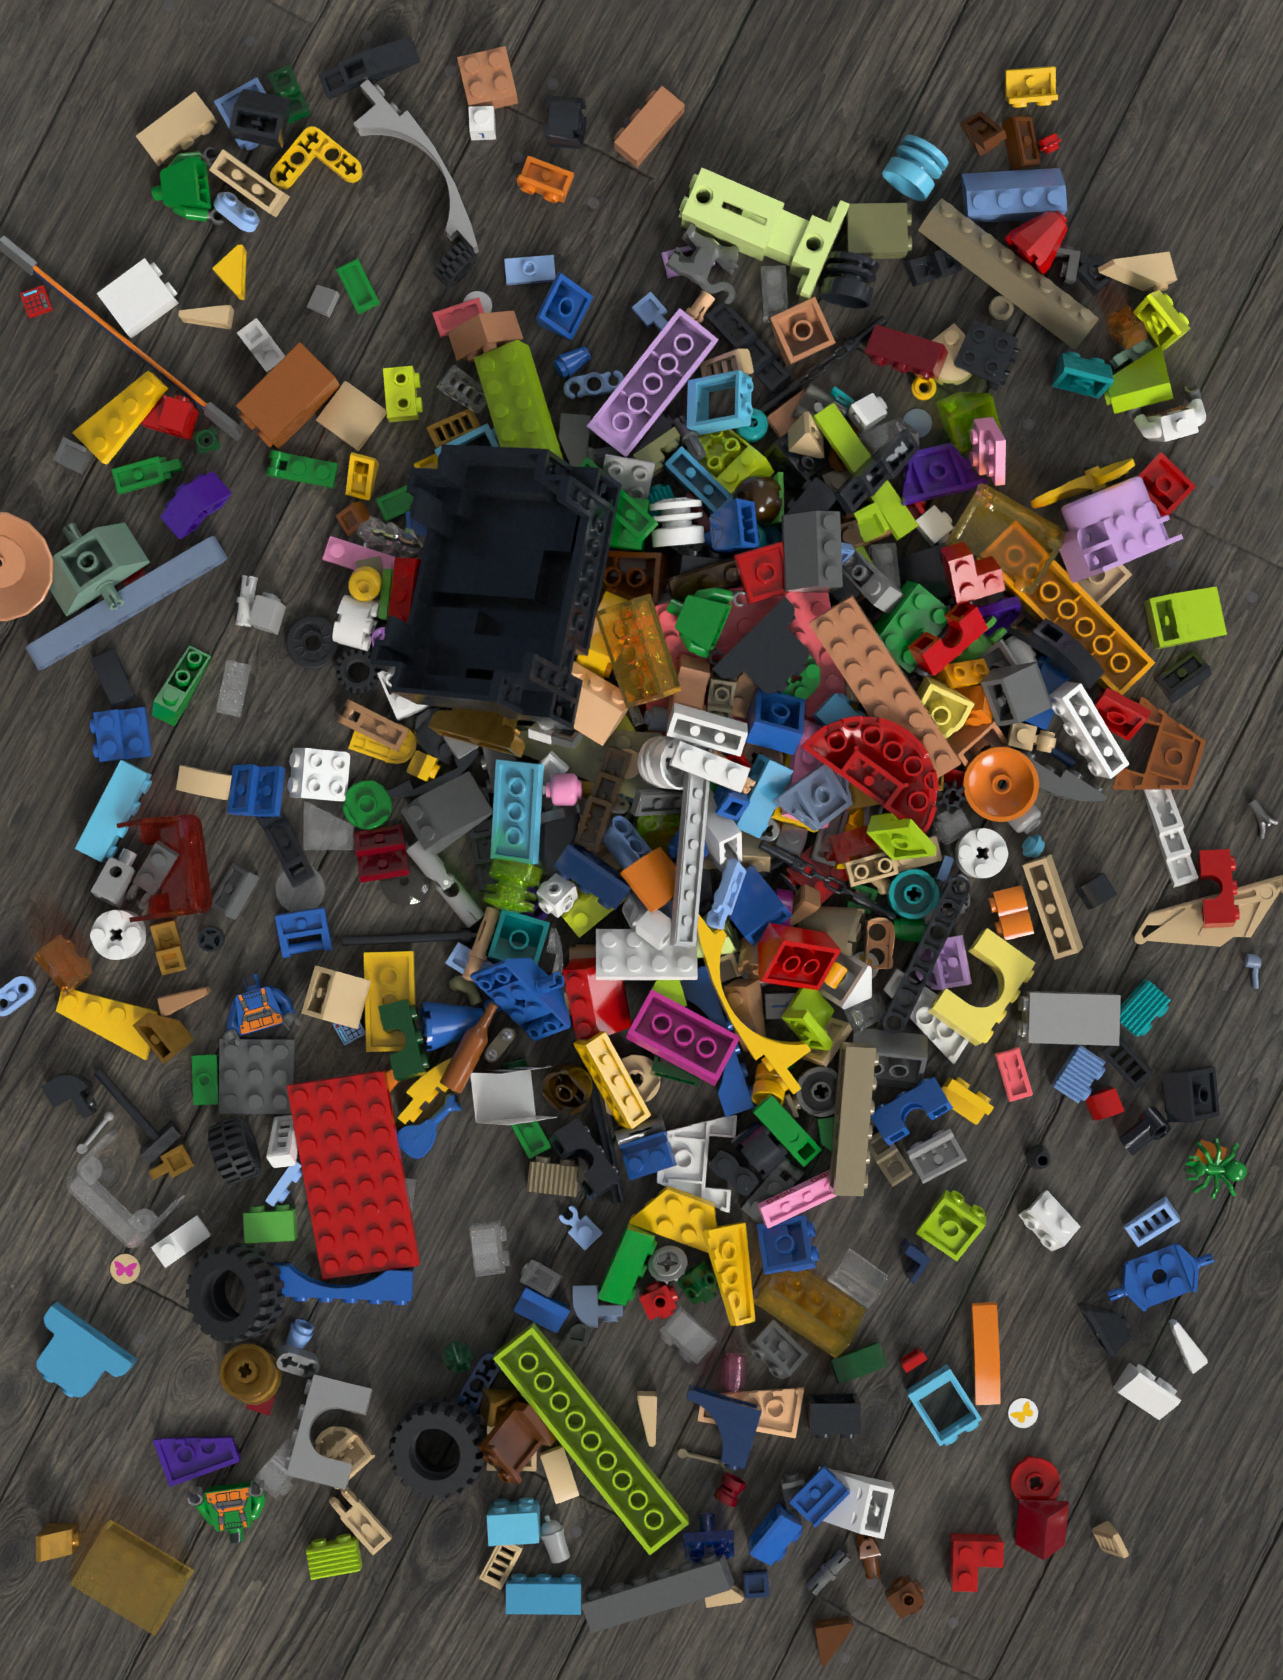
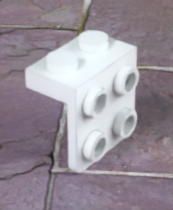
M293 748V753H291L289 760L291 777L287 784L289 797L345 801V794L348 790L349 753L312 748Z

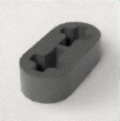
M290 1345L281 1346L275 1351L276 1365L282 1371L305 1378L312 1377L319 1372L318 1358L312 1352Z

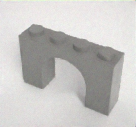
M313 1375L312 1380L308 1379L304 1394L308 1395L305 1405L301 1404L297 1419L301 1420L299 1430L294 1429L290 1444L294 1445L292 1455L287 1454L283 1469L287 1470L286 1475L346 1490L353 1465L330 1459L317 1453L310 1439L311 1427L320 1414L331 1409H342L366 1415L373 1392L372 1389L318 1375Z

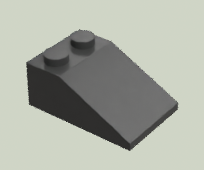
M468 771L454 780H450L419 796L403 808L401 812L423 849L427 852L438 854L492 815L493 807L472 773Z

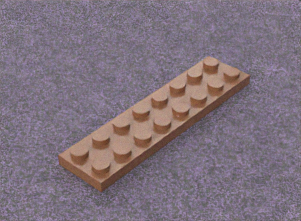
M853 595L809 621L810 627L870 717L890 720L911 732L928 751L933 768L936 770L937 778L961 764L953 748Z

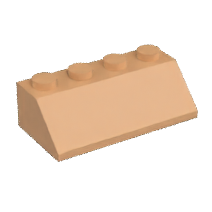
M574 661L571 674L583 680L574 729L603 746L625 717L634 697Z

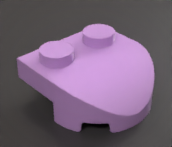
M963 935L947 938L926 982V985L930 986L931 989L943 990L972 984ZM924 948L920 951L919 956L923 960H929L933 957L934 953L931 949ZM915 971L918 979L921 981L923 978L922 973Z

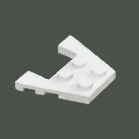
M733 1114L727 1117L724 1116L667 1130L668 1142L671 1144L677 1166L658 1171L657 1183L663 1186L668 1185L715 1203L716 1208L729 1212L731 1189L705 1187L709 1136L735 1138L737 1115Z

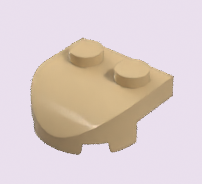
M952 324L932 340L944 344L949 352L938 380L934 379V381L941 385L943 383L959 385L973 375L956 368L954 365V361L966 336L955 324Z
M329 1427L322 1431L315 1440V1451L320 1455L353 1465L349 1480L376 1456L359 1433L346 1427Z

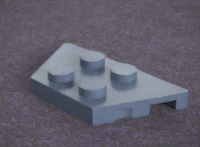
M821 763L773 799L775 804L813 831L821 829L852 805L851 792L848 787L849 781L824 763Z

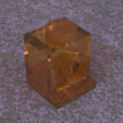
M1128 305L1107 317L1112 337L1126 350L1148 338L1144 322L1131 311Z

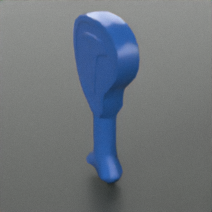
M446 1094L443 1106L423 1123L406 1125L397 1133L399 1146L408 1156L415 1159L424 1157L436 1140L438 1124L450 1112L461 1111V1105L455 1101V1095Z

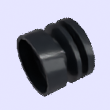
M834 251L829 253L827 259L829 265H826L825 272L832 277L823 279L819 297L828 303L853 309L869 308L874 289L867 284L875 282L876 275L874 273H877L879 263L870 257L853 252Z

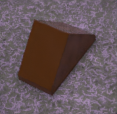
M849 1616L813 1621L820 1663L824 1667L854 1627L853 1620Z

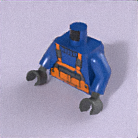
M257 974L242 978L246 993L236 995L235 1000L231 1002L223 1039L226 1046L229 1047V1040L235 1038V1043L238 1046L241 1043L238 1033L241 1036L282 1023L290 1031L289 1024L292 1021H295L298 1026H300L301 1022L295 1015L291 999L279 988H273L272 985L261 988Z

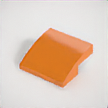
M661 847L643 856L620 873L650 913L665 906L674 898L676 866Z

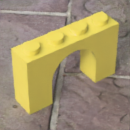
M988 928L980 932L968 952L994 971L998 980V993L995 1000L988 1007H974L946 988L939 992L927 1010L975 1046L982 1044V1042L986 1044L994 1033L991 1030L996 1022L1000 1023L1006 1016V1006L1009 1002L1013 1003L1021 993L1018 990L1023 982L1027 983L1034 974L1032 968L1035 965L1034 961Z

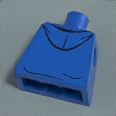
M736 498L710 516L711 531L706 532L704 538L705 543L708 546H712L715 551L736 553L759 548L754 502Z

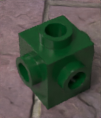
M705 1261L689 1268L685 1275H682L676 1281L693 1305L701 1301L708 1303L717 1295L715 1291L719 1288L714 1272Z

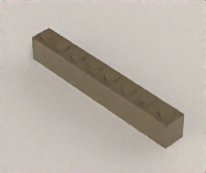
M942 198L930 211L918 229L919 232L1075 350L1099 320L1089 309H1086L1074 300L1072 296L1053 284L1051 280L1036 271L1030 264L1023 261L1010 249L998 242L991 234L985 232L971 219L964 216L953 205L947 203Z

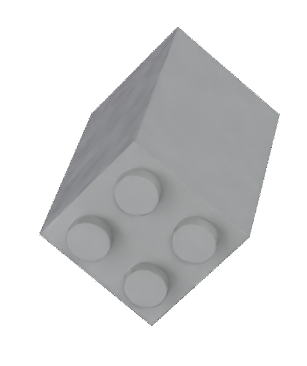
M1022 990V996H1018V1011H1022L1021 1021L1017 1022V1035L1021 1036V1040L1027 1043L1119 1046L1121 995L1113 993Z

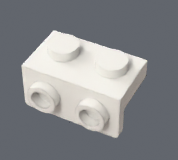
M1048 1190L1042 1192L1028 1209L1019 1214L1026 1227L1032 1230L1041 1240V1243L1046 1248H1049L1050 1251L1064 1247L1080 1228L1079 1224Z

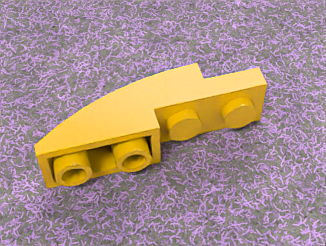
M452 1057L429 1070L426 1075L418 1079L406 1092L413 1100L398 1117L404 1124L409 1119L414 1122L423 1112L420 1106L425 1100L430 1103L439 1093L436 1090L437 1086L444 1092L448 1090L446 1086L440 1083V1080Z

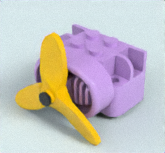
M1133 458L1113 463L1101 469L1099 466H1096L1098 465L1097 462L1083 468L1087 470L1084 471L1086 475L1069 481L1063 486L1051 490L1030 502L1032 508H1040L1062 499L1076 496L1090 489L1092 492H1095L1061 508L1069 531L1064 532L1058 538V548L1072 583L1100 574L1183 539L1182 534L1172 538L1168 537L1163 522L1170 520L1169 515L1160 517L1156 505L1150 501L1147 489L1140 476H1135L1105 489L1107 487L1105 483L1120 478L1135 466Z

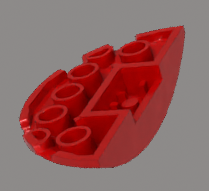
M851 716L823 726L801 746L900 820L912 819L923 833L926 834L937 809L938 778L928 751L907 729L880 717Z

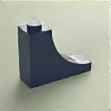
M689 1384L686 1394L687 1400L703 1407L713 1417L722 1437L720 1461L724 1463L725 1467L732 1470H738V1468L745 1469L762 1413L761 1406Z

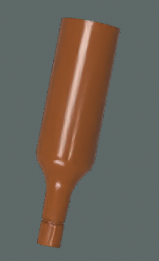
M489 1002L479 1022L465 1032L440 1080L442 1085L455 1092L462 1093L488 1043L487 1030L498 1008L497 1005Z

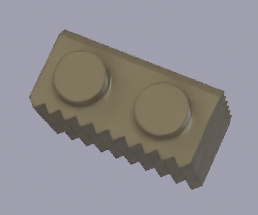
M536 1156L535 1160H530L527 1192L576 1197L580 1165L575 1164V1160L565 1159L562 1161L560 1159V1162H551V1157Z

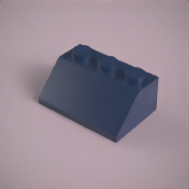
M574 839L568 844L554 865L558 869L556 873L565 880L570 878L578 883L576 887L587 895L590 893L594 894L599 898L597 902L606 909L612 907L616 910L631 889L620 874L621 872L594 853L589 852L585 847L574 844Z

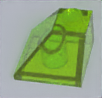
M957 392L936 402L941 422L951 443L959 450L960 454L971 450L973 447L970 441L973 419L993 417L1002 432L994 399L989 393Z

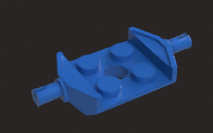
M1178 1243L1172 1244L1123 1263L1121 1287L1107 1291L1108 1298L1111 1302L1123 1296H1128L1142 1311H1147L1146 1308L1190 1291L1193 1293L1197 1292L1198 1269L1214 1263V1259H1212L1211 1253L1198 1258L1192 1257ZM1157 1269H1162L1165 1273V1277L1161 1282H1154L1152 1279V1274Z

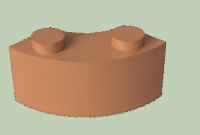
M685 654L680 655L669 697L667 721L669 720L674 703L706 712V705H703L706 686H710V679L713 676V672L710 671L709 660Z

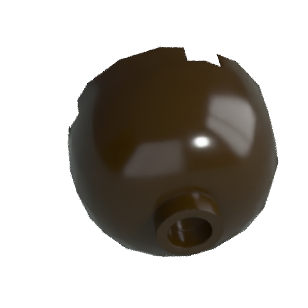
M765 475L746 477L739 482L733 494V500L738 498L755 503L756 521L759 526H764L765 523H771L780 513L783 498H779V490H781L779 483Z
M564 1063L554 1067L542 1082V1084L544 1083V1089L542 1090L544 1098L548 1104L560 1112L563 1109L570 1111L568 1114L578 1113L587 1105L592 1096L593 1084L591 1077L582 1067L576 1064Z

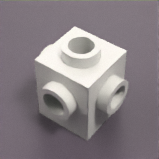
M557 873L548 881L543 882L537 891L539 907L545 913H552L557 918L564 912L569 911L573 903L578 899L576 886Z

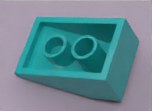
M1075 352L1062 353L1057 361L1051 387L1099 399L1113 384L1114 378L1111 365L1104 364V360L1099 358H1090V360L1080 358L1081 355Z

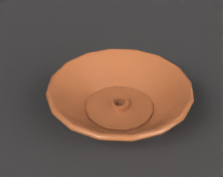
M0 512V560L2 561L0 565V621H9L28 615L44 601L53 582V557L45 538L29 522L8 512Z

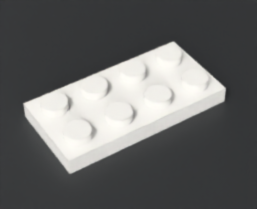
M596 929V980H697V938L696 947L672 946L669 939L659 951L636 934V929Z

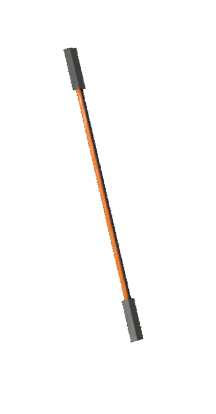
M5 236L0 238L1 252L31 276L33 274L37 275L204 410V415L233 439L238 441L242 437L244 429L211 402L206 403L173 377L39 269L37 262Z

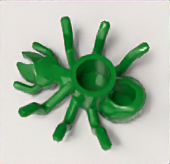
M1215 1138L1216 1158L1212 1159L1208 1150L1200 1141H1197L1196 1145L1205 1155L1208 1164L1203 1163L1198 1156L1188 1155V1158L1196 1159L1197 1161L1185 1163V1165H1189L1191 1168L1184 1169V1171L1188 1174L1196 1175L1195 1177H1186L1187 1180H1198L1201 1175H1204L1205 1172L1207 1173L1203 1183L1197 1185L1193 1192L1198 1193L1201 1189L1206 1188L1213 1176L1214 1189L1211 1192V1199H1215L1216 1193L1219 1192V1180H1223L1231 1195L1236 1196L1233 1185L1228 1179L1240 1181L1247 1174V1168L1244 1163L1238 1160H1231L1235 1157L1239 1144L1235 1143L1230 1150V1154L1225 1159H1222L1219 1138Z

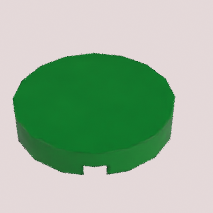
M363 780L353 784L346 791L343 811L345 817L352 825L361 829H374L380 827L388 820L392 812V799L383 785L375 781Z

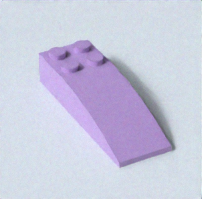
M679 308L587 427L621 455L627 457L707 357L719 339Z

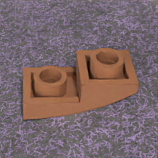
M807 387L766 417L768 424L779 438L785 435L798 419L793 416L798 406L812 414L815 412L813 408L817 401L804 394Z

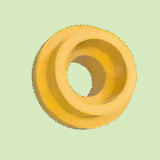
M918 377L915 378L911 386L912 393L919 400L930 399L936 392L934 379L923 380ZM925 384L928 387V391L921 392L919 386Z

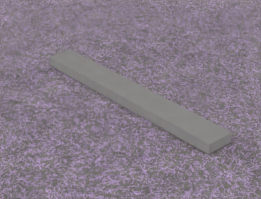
M687 742L689 745L713 754L712 748ZM684 772L670 945L696 947L710 781L688 772Z

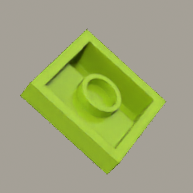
M893 813L871 816L867 834L892 860L935 856L937 847L912 819L898 820Z
M945 1190L932 1206L931 1212L917 1228L916 1234L955 1261H958L985 1227L987 1217L984 1210L978 1205L971 1207L965 1203L964 1197L959 1192Z

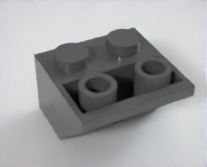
M1037 662L994 668L981 681L997 726L1021 723L1052 707Z

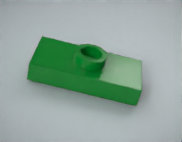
M218 1054L192 1055L193 1105L219 1104Z

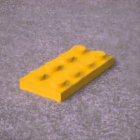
M414 951L364 952V979L371 981L365 1001L366 1052L401 1051L406 1044L404 1033L400 1031L386 1033L383 1031L378 1006L408 999L411 1005H416Z

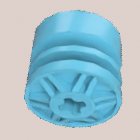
M905 135L901 142L902 145L898 146L896 150L898 157H891L882 175L892 187L905 196L917 201H925L935 185L932 179H939L942 175L941 171L946 169L949 162L946 156L931 143L917 136Z

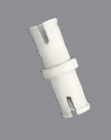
M242 575L240 597H237L236 601L239 604L235 625L251 627L248 620L250 619L249 615L252 614V606L255 605L253 601H255L257 577Z

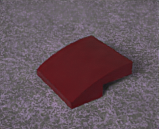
M403 824L354 832L355 852L361 883L410 875Z

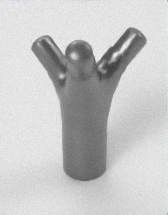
M1256 799L1248 805L1258 820L1260 828L1259 838L1264 839L1266 825H1277L1278 820L1272 819L1267 815Z

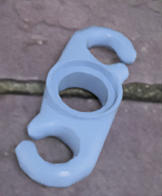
M615 370L613 375L618 378L619 382L616 386H611L609 384L611 372L604 374L592 372L586 375L571 377L564 383L563 389L568 398L574 399L575 394L570 391V386L575 383L580 387L577 397L581 398L585 395L597 397L613 393L624 379V376L621 372ZM592 378H597L601 382V388L597 391H591L587 387V382Z

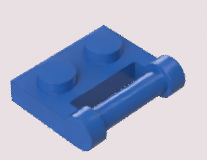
M325 906L275 915L283 958L291 957V954L320 949L325 951L333 950ZM320 933L322 936L321 940L289 944L288 941L290 938Z

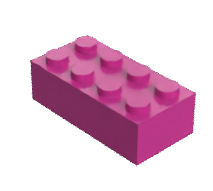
M651 989L630 1027L626 1039L715 1086L738 1044L740 1036Z

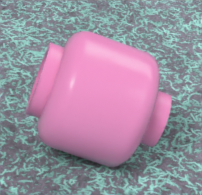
M556 773L552 776L551 782H546V797H551L552 803L555 806H575L578 800H582V780H578L577 775L573 773Z

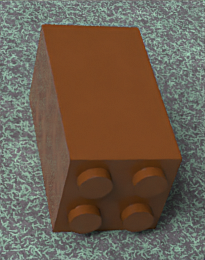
M299 342L236 405L241 411L238 416L250 429L253 430L256 427L258 430L255 433L269 447L274 445L279 450L341 386L335 376Z

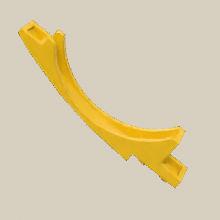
M698 915L697 940L710 981L728 1020L751 1056L757 1060L764 1055L761 1061L769 1071L774 1069L779 1077L776 1081L784 1092L789 1089L791 1093L795 1094L801 1087L787 1068L811 1051V1049L803 1041L787 1042L764 1037L746 1027L737 1018L725 998L720 980V956L727 935L721 929H716L712 932L701 916Z

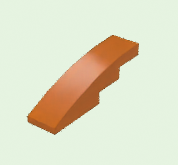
M971 1303V1347L973 1351L975 1405L1000 1404V1353L997 1303Z

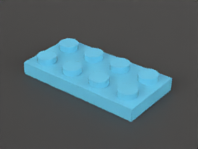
M496 759L490 859L538 864L544 764Z

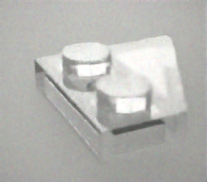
M304 802L303 850H354V825L309 802Z

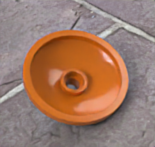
M1008 747L990 748L977 755L969 764L964 776V793L971 808L980 816L996 822L1011 821L1024 815L1033 806L1039 791V777L1034 764L1020 751ZM1000 780H1005L1007 782V787L1005 789H1000L998 787V782Z

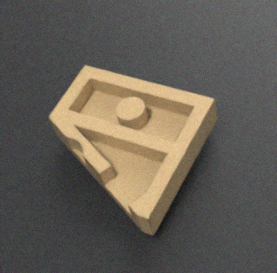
M831 1017L824 1028L828 1033L827 1035L834 1042L831 1049H811L800 1059L827 1067L839 1050L841 1042L846 1040L853 1028L849 1023Z

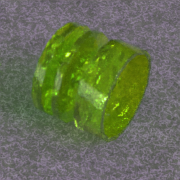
M492 859L489 876L498 880V884H486V890L496 894H484L483 902L491 904L497 909L514 913L534 912L535 905L525 900L534 901L537 899V895L527 891V888L539 887L543 870L513 860Z

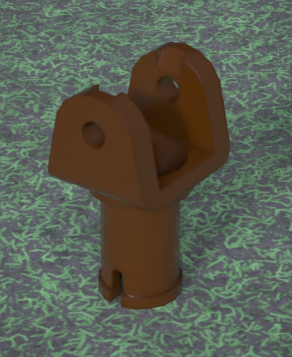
M857 1533L856 1550L859 1560H863L865 1577L873 1580L872 1573L874 1572L875 1578L878 1579L881 1576L877 1558L881 1556L875 1537L868 1535L863 1537V1534Z

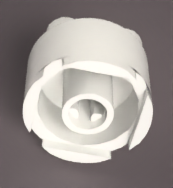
M344 595L337 611L339 614L338 622L335 621L333 641L368 651L371 644L370 635L378 628L379 621L375 620V617L379 613L380 603L375 601H359L352 595Z
M979 828L970 830L958 839L955 846V862L958 868L964 874L974 878H988L996 875L1002 870L1008 858V850L1004 839L991 829ZM977 848L985 849V858L976 857L978 854Z
M111 910L103 913L96 919L90 933V938L94 948L102 956L112 960L126 959L135 956L144 947L146 927L143 920L132 911ZM116 930L123 931L121 933L122 939H116Z

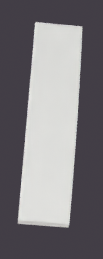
M1143 790L1159 847L1173 887L1197 881L1198 875L1190 856L1191 850L1183 831L1184 825L1171 790Z

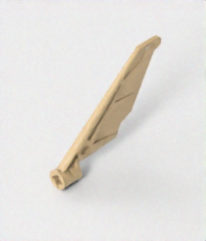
M1283 875L1238 887V894L1234 895V905H1239L1240 919L1236 920L1234 927L1203 928L1201 903L1203 899L1218 897L1220 893L1150 912L1133 940L1137 944L1154 941L1220 947L1233 937H1251L1279 892L1283 893ZM1146 925H1162L1143 938L1141 933Z

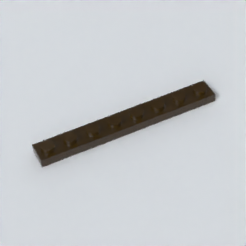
M851 517L840 521L841 542L852 544V546L862 543L857 519ZM731 557L668 578L667 582L671 598L685 602L688 595H694L698 590L713 587L724 589L741 583L734 558Z

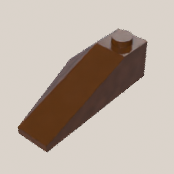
M609 551L601 589L634 603L659 604L668 584L670 556L662 553Z

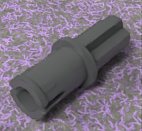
M680 416L682 423L677 417L673 422L680 434L681 444L686 446L695 460H702L706 456V451L698 439V432L687 428L686 416Z

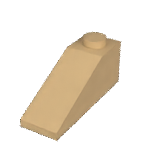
M1170 252L1113 259L1098 267L1099 273L1141 291L1153 290L1155 292L1160 290L1162 292L1168 289L1169 284L1177 281Z

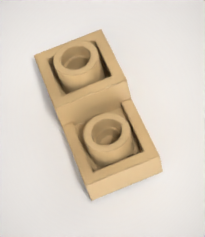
M180 765L176 790L228 800L232 775Z
M560 1445L539 1453L555 1503L558 1504L579 1496L564 1447Z

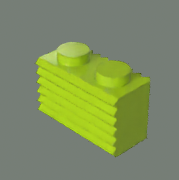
M342 1534L337 1536L335 1540L326 1541V1538L315 1539L311 1541V1544L306 1549L311 1580L361 1571L363 1566L358 1538L356 1536L351 1537V1534Z

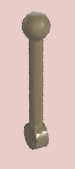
M686 1448L678 1450L680 1458L691 1457L716 1463L722 1468H726L720 1459L688 1452Z

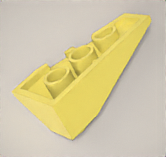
M926 675L916 692L946 739L964 725L975 704L956 690L951 689L948 685Z

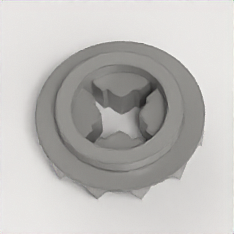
M664 1246L657 1249L650 1257L648 1263L651 1276L657 1282L664 1281L666 1284L672 1280L678 1281L681 1275H685V1270L688 1266L686 1254L675 1246ZM670 1258L674 1266H670V1270L667 1272L663 1265H667Z

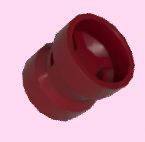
M725 1472L721 1479L722 1484L716 1488L713 1496L722 1503L735 1507L739 1501V1493L744 1491L747 1484L737 1476Z

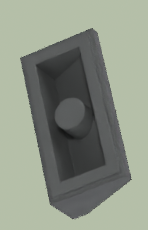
M233 862L209 906L229 918L237 919L259 876Z

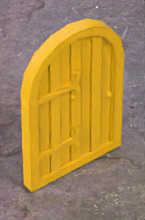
M409 729L399 752L354 730L348 749L383 760L386 763L401 764L413 757L417 743L415 735Z

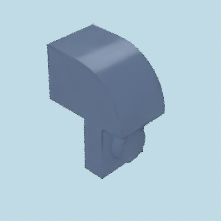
M598 1285L573 1286V1309L578 1319L585 1325L598 1328V1318H603V1322H618V1317H623V1305L598 1306Z

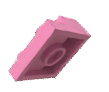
M993 417L973 419V426L970 430V441L973 445L972 451L969 454L970 464L972 467L975 466L979 475L987 474V477H991L995 486L1005 485L1006 440Z

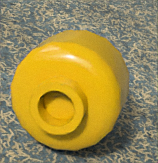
M366 566L357 568L352 573L348 583L350 594L355 599L364 602L376 598L382 587L380 574L375 569Z

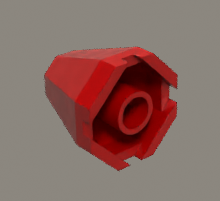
M1048 210L1011 230L1004 239L1012 252L1016 248L1019 258L1044 275L1051 267L1068 230L1065 224L1067 219L1059 211L1054 213Z

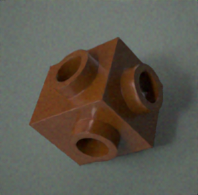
M909 1575L904 1578L903 1576L898 1577L891 1583V1587L884 1591L886 1599L900 1619L908 1614L913 1615L922 1609V1604L925 1603L922 1595L925 1593L924 1588L917 1579L913 1581Z

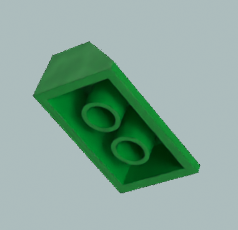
M627 1222L598 1289V1299L626 1306L628 1300L633 1301L638 1287L634 1286L638 1277L643 1278L648 1266L644 1261L648 1254L652 1256L657 1245V1241L654 1240L655 1233Z

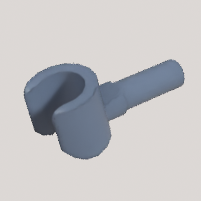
M1247 953L1244 966L1252 968L1253 989H1258V969L1261 967V959L1256 954Z

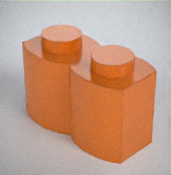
M1022 885L991 892L992 898H988L991 913L996 912L998 922H994V926L999 937L1002 936L1003 940H1010L1034 934Z

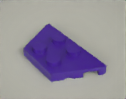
M952 443L921 449L904 466L901 504L904 506L981 488L988 482L984 476L980 479L971 469L970 462L960 455L959 450Z

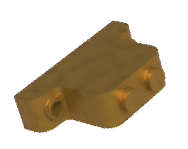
M453 708L451 711L440 710L433 714L428 725L440 736H446L517 757L522 756L526 745L524 739L519 736L521 732L515 729L518 720L508 719L496 712Z

